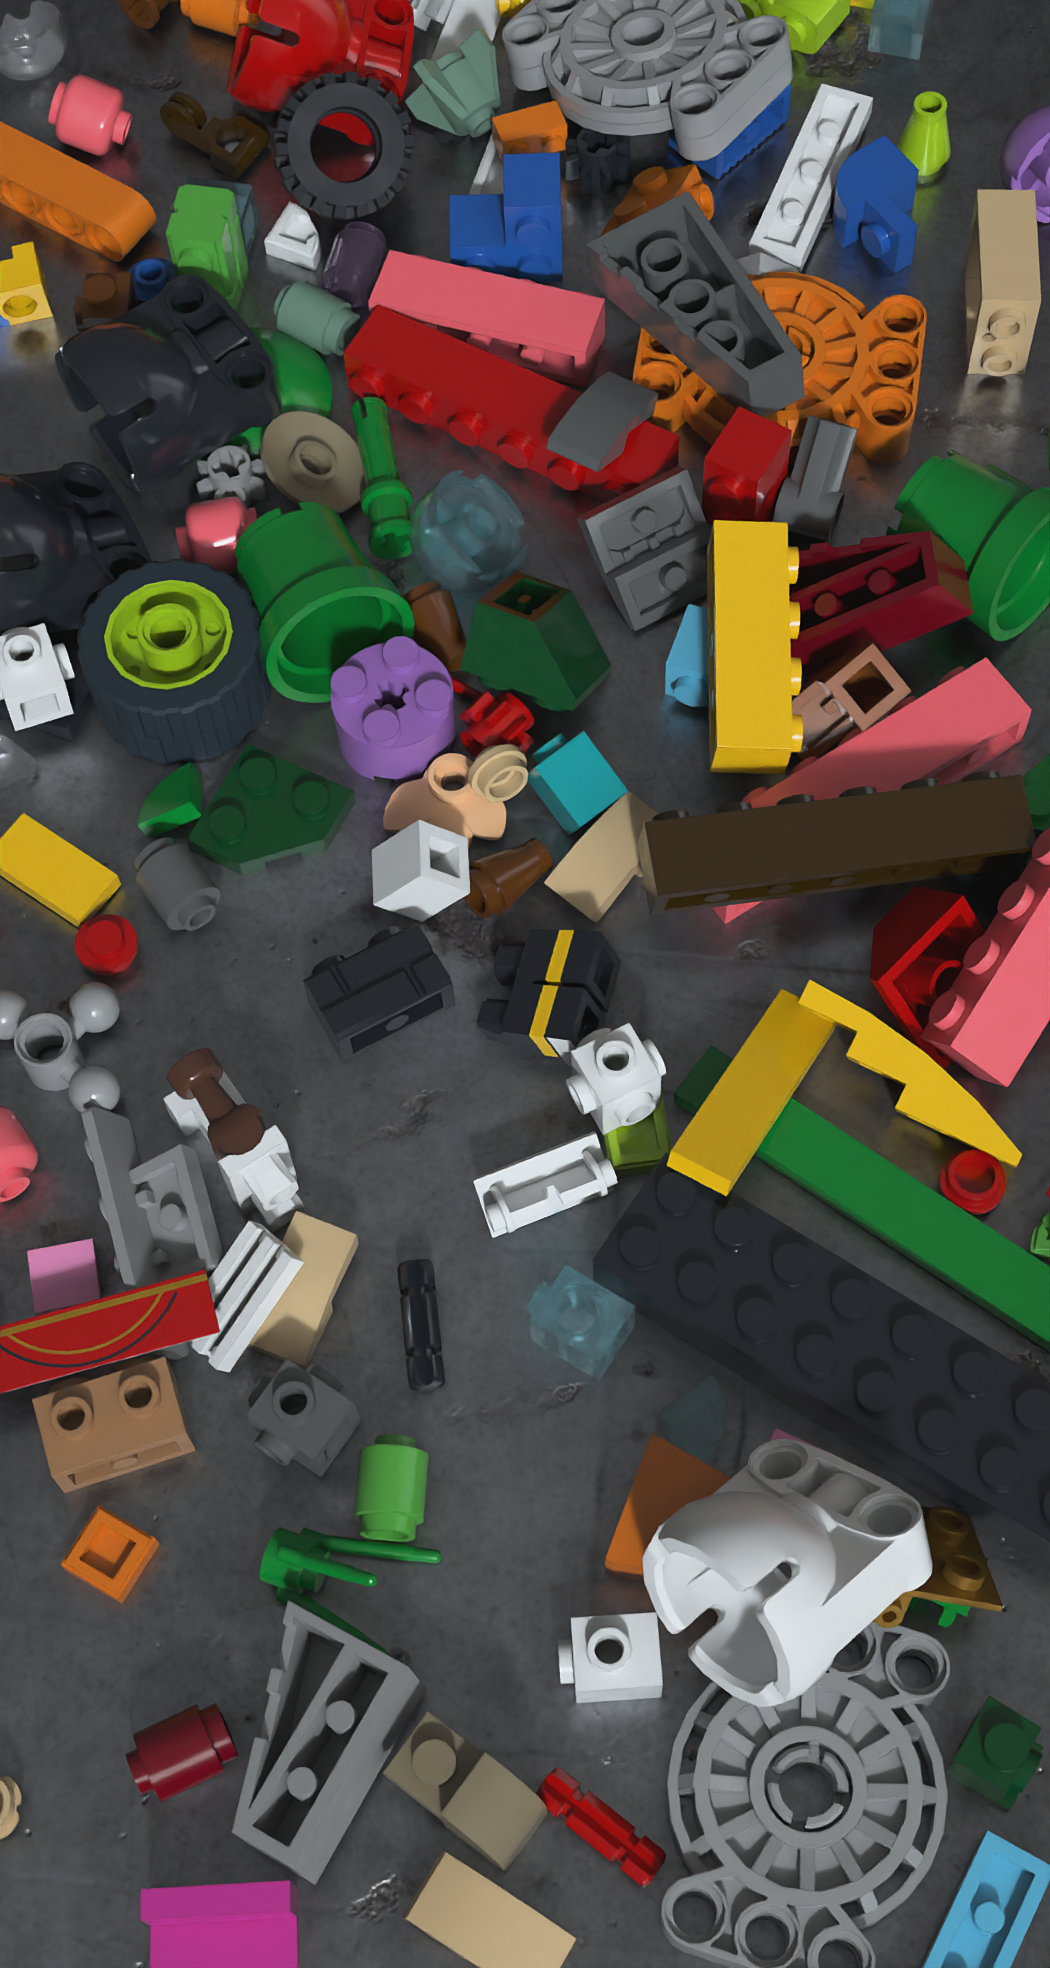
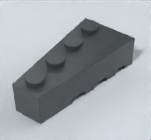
M689 191L586 243L594 287L736 409L741 407L765 418L805 397L800 352Z

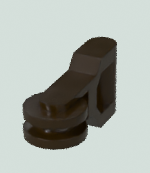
M175 92L169 98V101L160 108L162 121L174 135L209 154L211 166L233 179H238L270 142V137L264 129L243 116L222 120L214 116L207 123L206 113L202 106L193 97L184 92ZM237 137L241 142L231 153L219 146L223 139Z

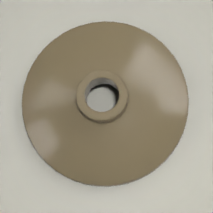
M292 411L279 415L265 429L260 442L262 464L272 483L288 499L296 504L299 502H318L329 506L337 513L350 509L360 500L363 490L366 488L359 447L353 438L339 425L315 413Z

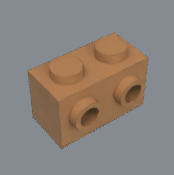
M152 1356L133 1357L116 1365L114 1368L115 1373L90 1381L86 1377L68 1378L53 1384L48 1390L49 1394L32 1399L51 1477L64 1493L196 1451L177 1379L165 1356L155 1360Z

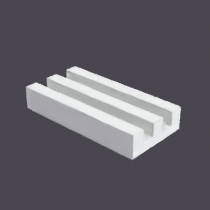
M249 1220L208 1280L220 1333L191 1340L193 1342L191 1346L199 1354L207 1355L210 1358L208 1362L216 1370L230 1372L300 1270L304 1261L262 1224ZM275 1256L277 1258L276 1262L256 1290L254 1285ZM237 1310H242L236 1321L233 1323V1325L231 1326V1328L219 1344L217 1340L224 1331V1329L227 1327V1325L229 1324Z

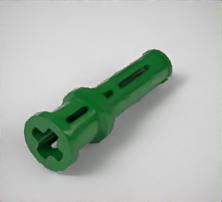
M365 397L363 400L367 417L363 416L362 406L359 401L352 405L350 413L354 421L366 483L360 503L364 515L369 517L371 524L368 545L371 553L378 558L386 560L400 559L415 552L420 546V532L417 525L412 523L409 511L412 507L413 497L410 488L400 480L387 417L386 403L381 398Z

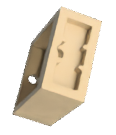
M977 189L963 263L967 374H989L992 376L1025 374L1041 304L1035 190Z

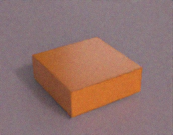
M98 1505L60 1565L67 1572L122 1604L160 1543L153 1536Z

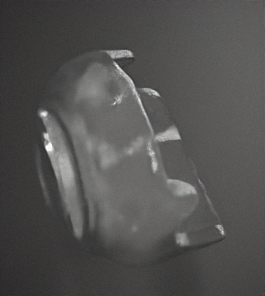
M39 0L33 1L30 6L29 16L22 20L16 19L10 13H7L0 28L1 74L11 79L30 80L49 75L59 66L67 50L66 29L61 12L56 5Z

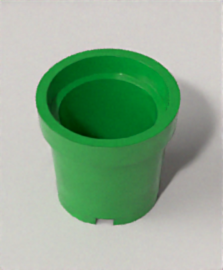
M946 450L948 458L944 460L934 455L923 463L908 481L894 506V509L902 513L897 531L888 526L885 536L931 531L965 562L974 614L967 616V619L993 639L1006 641L1017 636L1031 625L1050 603V488L1042 487L1035 490L982 466L954 450Z
M310 501L298 503L302 510L283 515L280 508H276L260 516L243 532L236 544L234 554L238 560L237 569L235 568L237 577L242 587L252 597L253 607L257 608L260 618V652L269 681L280 694L289 699L307 703H322L331 701L330 685L333 673L342 667L354 654L367 647L386 643L389 639L396 636H405L412 639L414 616L409 604L394 583L385 574L372 567L349 534L337 512L327 505Z

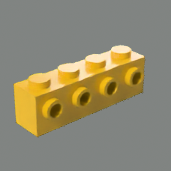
M713 521L707 547L710 772L784 774L791 753L800 752L802 748L803 718L800 714H792V695H799L802 665L800 658H791L790 639H797L799 635L800 604L799 602H789V584H796L799 552L798 547H788V523Z

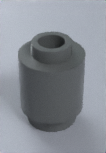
M165 837L153 841L138 853L133 862V868L137 872L136 883L170 929L196 930L206 925L214 917L217 911L216 906L221 897L220 890L187 846L177 844L173 838Z

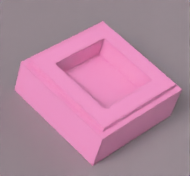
M93 1238L27 1251L33 1307L36 1316L103 1298L97 1245Z

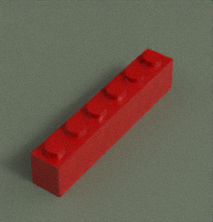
M379 304L343 352L348 389L354 391L360 398H381L386 403V406L402 412L411 421L418 424H429L451 434L464 445H476L501 456L508 464L516 468H527L548 477L565 490H577L606 503L678 467L679 435L647 421L642 422L628 433L623 454L599 472L546 449L550 435L583 393Z

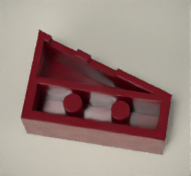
M931 531L861 538L860 544L832 547L827 542L810 544V550L798 551L799 568L796 584H789V602H799L800 604L799 635L797 639H790L791 658H800L802 672L810 677L831 659L859 642H872L882 652L974 614L964 560Z

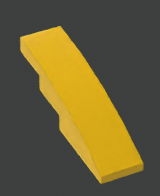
M809 979L798 1002L801 1009L856 1034L846 1054L848 1060L905 1086L895 1106L897 1112L971 1148L986 1152L996 1160L1013 1168L1017 1167L1022 1153L981 1104L929 1055L870 1012Z

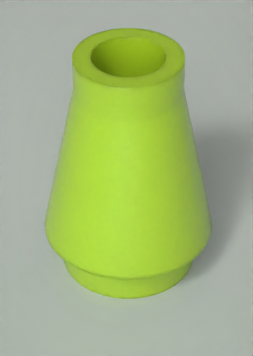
M932 91L923 92L915 98L913 110L896 146L919 169V176L936 173L947 162L951 154L946 116L947 101L943 95Z

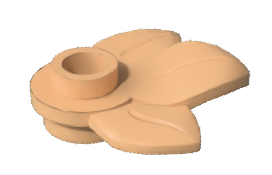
M448 753L436 758L428 766L422 779L403 783L394 791L384 811L383 826L386 832L398 833L401 829L408 827L415 821L421 820L467 837L469 850L474 836L486 840L502 839L506 827L507 812L503 801L491 802L485 796H480L473 791L468 783V772L474 762L462 754ZM453 781L464 785L463 788L455 791L443 789L447 783Z

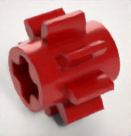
M485 691L459 715V718L468 725L460 733V740L474 758L484 749L494 745H515L525 754L535 744V740L526 733L535 723L531 712L522 701L508 692H502L494 699L488 691Z

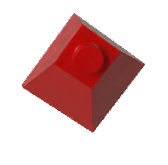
M915 886L873 928L870 980L909 1041L929 1055L945 1070L953 1061L920 1038V1035L929 1023V1012L934 1002L943 993L949 991L964 967L963 959L966 951L976 939L984 935L985 930L963 895Z

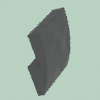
M676 467L576 517L599 572L631 630L637 631L707 595V547L713 525L706 522L687 469Z

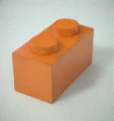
M557 100L492 117L493 143L502 165L503 154L556 153L566 150V140L568 139L567 123Z

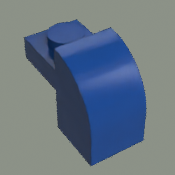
M885 135L851 154L840 167L836 179L832 228L842 248L861 238L866 250L873 257H879L893 273H896L910 265L913 259L918 225L905 212L913 208L919 169Z

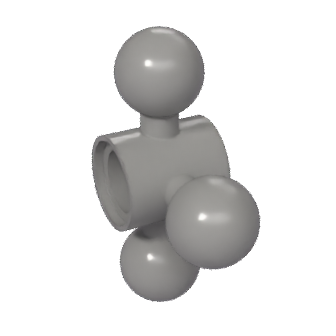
M90 982L78 987L70 998V1016L66 1020L52 1013H39L30 1017L29 1005L21 994L9 989H0V1040L14 1038L15 1051L29 1078L37 1087L47 1091H59L69 1087L70 1101L81 1113L92 1106L110 1112L117 1105L121 1094L120 1082L117 1076L110 1069L101 1065L84 1067L83 1054L77 1043V1040L85 1032H103L113 1026L118 1019L120 1002L112 988L99 982ZM51 1045L62 1046V1049L56 1056L47 1060L36 1059L44 1048Z

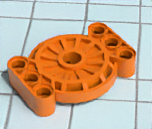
M769 272L764 274L763 277L754 276V274L746 275L800 352L802 358L805 397L765 417L792 430L788 464H794L796 461L808 416L828 419L858 428L856 444L863 455L873 462L889 464L901 460L907 454L910 446L917 405L927 321L926 309L923 304L908 295H892L882 300L870 312L862 302L845 289L819 277L796 272ZM641 327L632 382L659 394L653 415L645 421L672 433L677 431L687 421L695 432L713 446L737 409Z

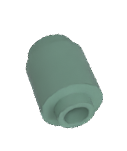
M303 279L298 280L292 286H285L274 304V315L277 317L278 330L324 355L331 354L332 352L339 356L343 355V352L360 329V315L352 311L350 303Z

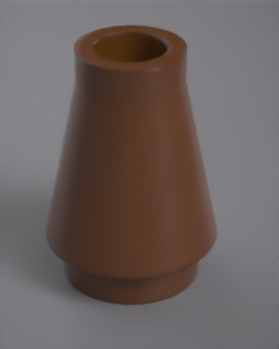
M436 581L416 586L403 596L414 616L413 638L423 649L437 657L449 674L460 670L467 641L451 592L442 590Z
M531 838L521 845L469 862L470 893L463 897L465 902L481 918H488L492 914L496 916L504 915L542 875L553 868V860L548 849L537 838Z

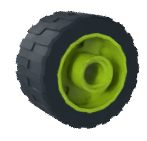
M171 559V561L165 562L153 561L118 575V578L112 583L106 584L97 593L93 603L88 605L83 614L84 621L82 626L79 627L77 637L80 647L78 652L80 664L102 724L106 725L109 735L118 744H123L127 747L128 751L140 758L144 756L153 759V762L168 764V762L187 764L189 762L195 763V761L205 758L212 759L222 755V752L228 748L236 747L245 740V736L252 729H255L262 720V713L268 707L271 698V682L261 659L259 635L261 622L257 608L253 607L252 597L244 587H240L236 583L234 577L225 571L220 572L214 569L213 565L200 561L198 563L188 562L186 559Z

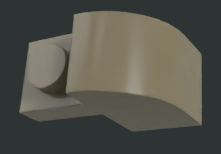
M430 1712L425 1714L383 1772L385 1777L442 1820L451 1833L504 1874L548 1814L545 1803L521 1780L486 1752L483 1754Z

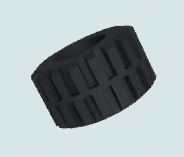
M345 71L344 74H334V72L323 74L313 81L310 80L301 86L288 100L276 121L277 125L272 137L275 157L273 162L276 172L278 171L283 182L281 184L287 193H291L298 200L297 203L306 210L310 209L318 213L317 216L327 219L351 220L369 215L386 206L396 194L400 193L406 184L404 181L407 174L412 170L414 159H411L412 149L415 147V134H410L408 124L411 120L407 110L403 112L397 104L399 98L391 90L387 92L379 86L381 82L372 77L365 79L359 77L357 72ZM334 113H348L359 118L368 127L374 140L375 156L370 168L364 175L352 181H337L327 177L316 166L311 155L310 142L315 127L323 118Z

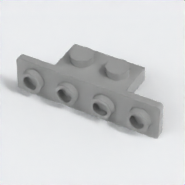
M95 1106L83 1111L81 1116L86 1132L84 1139L85 1150L94 1165L101 1193L99 1196V1206L109 1225L116 1253L114 1256V1266L118 1277L123 1282L125 1291L204 1269L206 1270L207 1278L211 1277L224 1258V1253L196 1149L180 1144L141 1164L131 1124L126 1117ZM187 1342L144 1354L158 1357L165 1356L167 1359L179 1360L189 1354Z

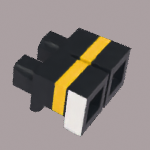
M530 929L526 944L499 946L494 961V976L502 986L513 987L509 1000L487 998L486 1001L482 1002L477 1018V1026L488 1040L510 1044L522 1060H532L535 1054L560 1057L569 1067H572L571 1051L577 1049L579 1042L587 1035L604 1027L606 1017L602 1012H608L621 960L601 931Z

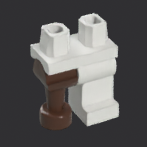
M198 1049L180 1059L167 1074V1081L174 1089V1092L163 1098L171 1120L184 1138L199 1129L212 1146L231 1198L242 1215L256 1208L273 1232L290 1222L296 1211L303 1213L305 1208L303 1202L296 1194V1191L299 1190L298 1179L288 1144L277 1126L274 1125L266 1130L261 1111L254 1105L246 1104L223 1071L222 1065L211 1049Z

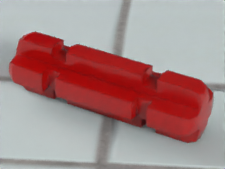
M562 1768L553 1769L543 1780L536 1792V1795L547 1806V1810L556 1818L560 1814L566 1817V1826L608 1860L613 1862L616 1858L623 1863L621 1870L639 1885L646 1886L665 1863L666 1854L664 1850L646 1835L641 1839L634 1834L636 1827L591 1791H588L586 1794L579 1790L580 1783Z

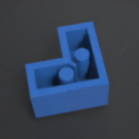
M560 152L503 154V194L450 195L451 264L463 267H476L485 272L516 279H529L538 284L543 282H563Z

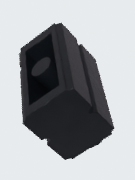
M417 923L403 930L397 926L383 929L369 940L367 948L348 958H345L343 955L328 957L313 968L310 977L303 980L308 1002L343 1062L455 1005L453 984L450 976L438 956L433 952L431 944Z

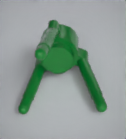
M281 1527L276 1529L265 1549L259 1574L262 1582L278 1587L276 1601L286 1605L290 1601L386 1655L387 1651L385 1648L305 1594L306 1590L317 1593L327 1575L367 1587L376 1585L377 1576L374 1573L331 1560V1553L329 1551L434 1564L442 1559L441 1552L436 1549L325 1535L305 1527L300 1534Z

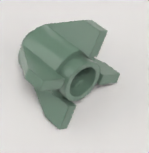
M477 28L459 46L466 58L460 51H452L439 58L436 62L434 60L420 59L413 66L424 82L405 100V103L416 119L457 136L470 134L472 137H478L492 128V117L497 116L496 113L499 111L502 103L499 95L495 46L482 28Z

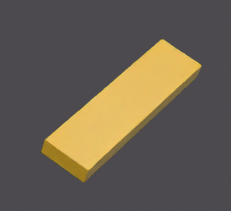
M781 989L672 1148L666 1166L727 1196L834 1032L836 1025L801 1009L798 1004L800 997Z

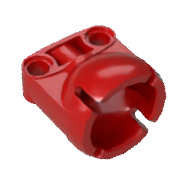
M246 0L245 8L248 12L258 15L264 22L281 27V32L278 35H272L246 25L239 27L229 66L227 91L242 105L262 112H281L291 96L308 81H313L321 75L334 72V74H344L345 71L357 72L359 77L365 79L372 77L380 81L379 86L387 92L391 90L399 98L397 104L400 106L408 80L414 38V12L409 0ZM334 113L323 118L318 123L345 133L351 140L359 144L374 145V140L368 127L359 118L351 114Z

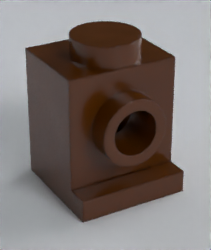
M131 272L86 273L85 282L82 285L83 297H76L74 310L77 330L82 332L89 327L109 323L139 305Z

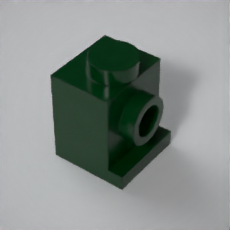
M989 1696L978 1709L944 1772L1004 1811L1009 1812L1018 1794L1022 1793L1027 1787L1043 1757L1041 1752L1044 1747L1035 1742L1042 1728Z

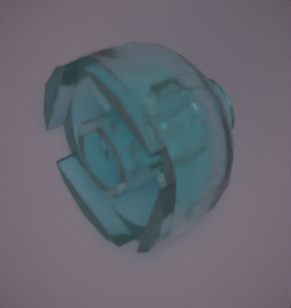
M454 470L433 484L419 499L410 519L409 543L420 567L440 587L455 593L484 592L495 587L522 568L528 555V542L521 547V537L518 529L525 525L520 510L509 494L491 478L479 474L476 478L471 479L466 476H460L465 470Z

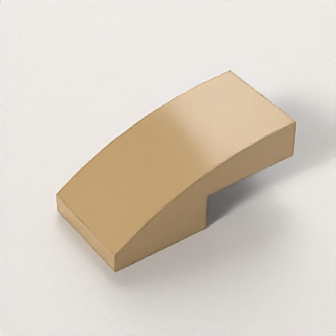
M628 791L588 829L544 883L589 919L598 923L634 874L640 878L643 876L637 843L644 822H650L652 817L658 813Z
M296 1211L282 1243L300 1257L304 1264L247 1347L284 1362L286 1359H289L305 1370L333 1313L331 1301L359 1243L357 1234ZM275 1257L274 1260H273V1263H272V1265H271V1268H272V1266L274 1265V1263H275L276 1260H277L276 1257Z
M441 1851L402 1916L478 1968H560L577 1939L444 1851Z

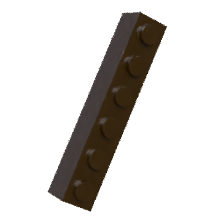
M981 771L966 776L958 783L939 785L938 780L925 778L908 782L900 790L877 793L875 787L861 786L848 789L839 794L838 798L815 800L813 795L798 794L781 799L777 802L776 806L752 808V805L748 802H735L718 807L713 814L690 816L689 812L685 810L666 811L652 817L650 822H644L637 845L651 916L1022 867L1032 854L1036 837L1022 774L1000 777L997 771Z

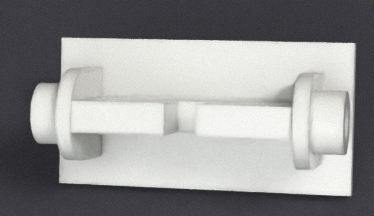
M595 1131L472 1178L493 1238L506 1232H514L519 1227L598 1196L608 1195V1192L614 1190L613 1185L618 1183L609 1159L604 1160Z

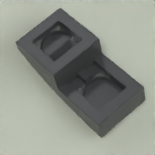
M607 371L567 411L550 435L546 449L599 472L623 454L628 433L653 415L659 394Z

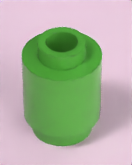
M396 1434L379 1435L375 1437V1445L365 1446L360 1449L354 1517L361 1521L359 1534L362 1537L384 1542H407L415 1539L416 1525L424 1521L429 1454L416 1448V1440L414 1438Z

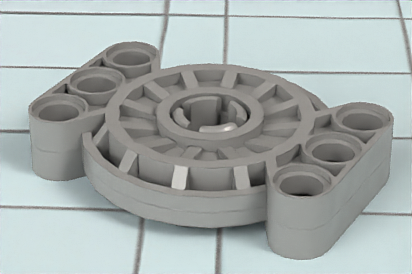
M531 0L505 25L502 31L509 70L516 87L526 91L548 87L552 100H557L562 113L567 118L584 128L601 133L636 136L661 133L674 129L679 154L685 159L692 161L708 160L721 153L793 79L790 38L786 22L780 17L772 15L758 16L747 20L742 6L737 0Z
M872 1621L854 1637L861 1645L863 1651L862 1661L852 1666H842L833 1661L823 1676L806 1692L792 1700L775 1706L758 1707L732 1696L716 1716L705 1713V1711L715 1698L726 1690L714 1681L708 1685L687 1711L673 1743L666 1785L670 1826L682 1859L693 1874V1876L680 1879L674 1883L662 1900L660 1923L663 1934L671 1945L688 1954L729 1968H819L818 1957L821 1948L826 1944L834 1942L842 1943L852 1950L856 1956L858 1968H875V1955L872 1946L860 1929L877 1923L910 1896L929 1871L944 1834L948 1793L943 1758L928 1722L919 1711V1709L926 1708L936 1700L950 1676V1660L947 1651L938 1640L925 1633L897 1625L893 1628H883ZM907 1655L917 1656L924 1660L930 1667L932 1684L922 1689L910 1688L903 1684L898 1678L895 1669L896 1661L900 1657ZM901 1715L907 1722V1725L903 1726L896 1716ZM694 1730L703 1739L698 1749L694 1773L679 1774L683 1751ZM917 1741L928 1765L931 1786L923 1785L920 1761L913 1746ZM799 1766L810 1767L820 1772L829 1782L832 1792L831 1807L824 1814L808 1817L806 1821H799L792 1817L793 1811L782 1801L779 1785L777 1784L784 1773L789 1769ZM679 1795L692 1798L694 1821L700 1835L692 1843L681 1817ZM932 1808L929 1835L920 1853L912 1843L921 1822L922 1809ZM710 1856L717 1868L707 1871L700 1860ZM897 1867L911 1872L899 1890L878 1906L873 1891L880 1887ZM692 1894L700 1895L708 1900L715 1914L713 1928L706 1934L699 1936L687 1935L682 1932L675 1924L672 1915L673 1907L679 1899ZM853 1904L860 1915L850 1919L842 1908ZM763 1918L771 1919L779 1924L786 1937V1949L780 1958L766 1961L755 1957L750 1952L745 1941V1930L752 1921Z

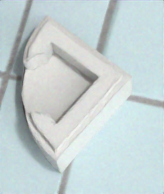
M289 202L264 240L266 254L315 271L321 256L318 232L311 222L309 214L300 206Z

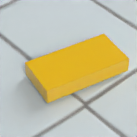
M22 813L0 838V876L79 929L85 922L97 914L121 886L117 874L25 813Z

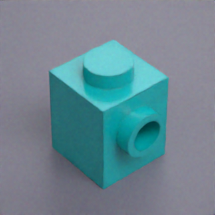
M584 731L569 742L560 733L532 755L538 765L528 773V782L568 836L628 792V789Z

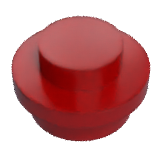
M103 914L89 919L81 926L76 934L74 947L80 963L87 970L96 974L111 976L123 972L130 966L137 954L139 943L135 929L130 922L118 915Z
M963 1150L953 1154L944 1163L939 1176V1189L944 1198L970 1215H980L991 1211L1000 1203L1006 1189V1176L1000 1163L988 1153L980 1150Z

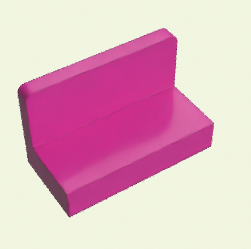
M290 1880L141 1889L140 1921L150 1925V1968H299L298 1887Z

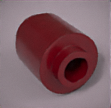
M217 1703L201 1710L198 1704H195L134 1733L133 1737L137 1749L125 1754L141 1794L143 1795L155 1790L161 1802L225 1772L224 1764L239 1757L230 1730Z

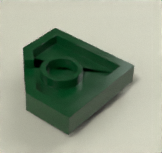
M247 744L186 841L191 852L241 875L266 869V862L296 853H301L302 858L314 855L328 849L356 803L354 791Z

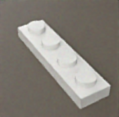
M821 84L750 240L748 256L762 252L798 268V273H801L835 197L836 179L839 169L844 161L854 153L872 112L873 97Z

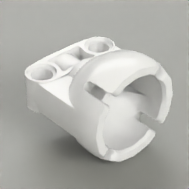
M776 1439L757 1447L749 1456L747 1466L715 1493L686 1504L661 1524L642 1556L645 1586L656 1613L667 1630L672 1634H678L706 1609L712 1608L716 1611L718 1615L717 1623L688 1649V1655L708 1678L732 1696L758 1707L775 1706L792 1700L806 1692L827 1671L836 1654L902 1593L915 1590L923 1585L931 1576L933 1566L923 1512L915 1498L885 1479L829 1452L792 1439Z

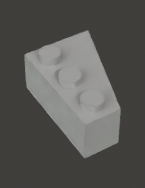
M288 1601L282 1622L286 1629L276 1668H271L266 1691L270 1694L260 1736L259 1738H254L232 1833L257 1851L316 1885L420 1701L426 1687L405 1664Z

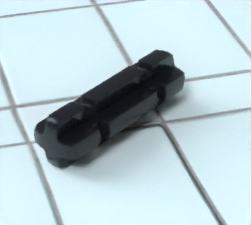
M428 1259L407 1260L401 1262L397 1268L400 1294L404 1295L400 1298L406 1355L411 1356L406 1360L407 1377L411 1390L432 1391L442 1388L445 1383L442 1356L437 1355V1353L442 1351L436 1294L432 1293L436 1291L432 1262Z

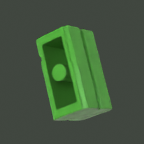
M189 184L180 186L173 206L175 213H171L166 230L175 277L195 275L203 278L226 299L237 313L242 296L241 289H244L249 268L239 215L236 214L235 194L230 189Z

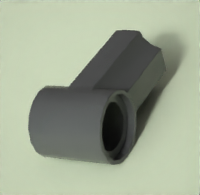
M808 416L792 475H788L782 485L774 511L773 522L788 523V531L828 543L832 540L844 503L845 491H842V486L859 432L858 428L828 419Z

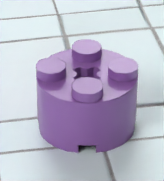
M396 636L389 639L386 643L367 647L350 657L342 667L333 673L330 685V700L338 744L344 759L357 773L372 780H375L374 776L394 779V784H403L422 779L426 769L436 758L451 753V745L455 738L457 725L451 677L442 662L429 651L418 647L414 640L405 636Z

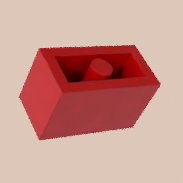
M737 408L704 458L702 511L708 524L713 525L714 520L772 521L782 485L787 477L791 429L744 408Z

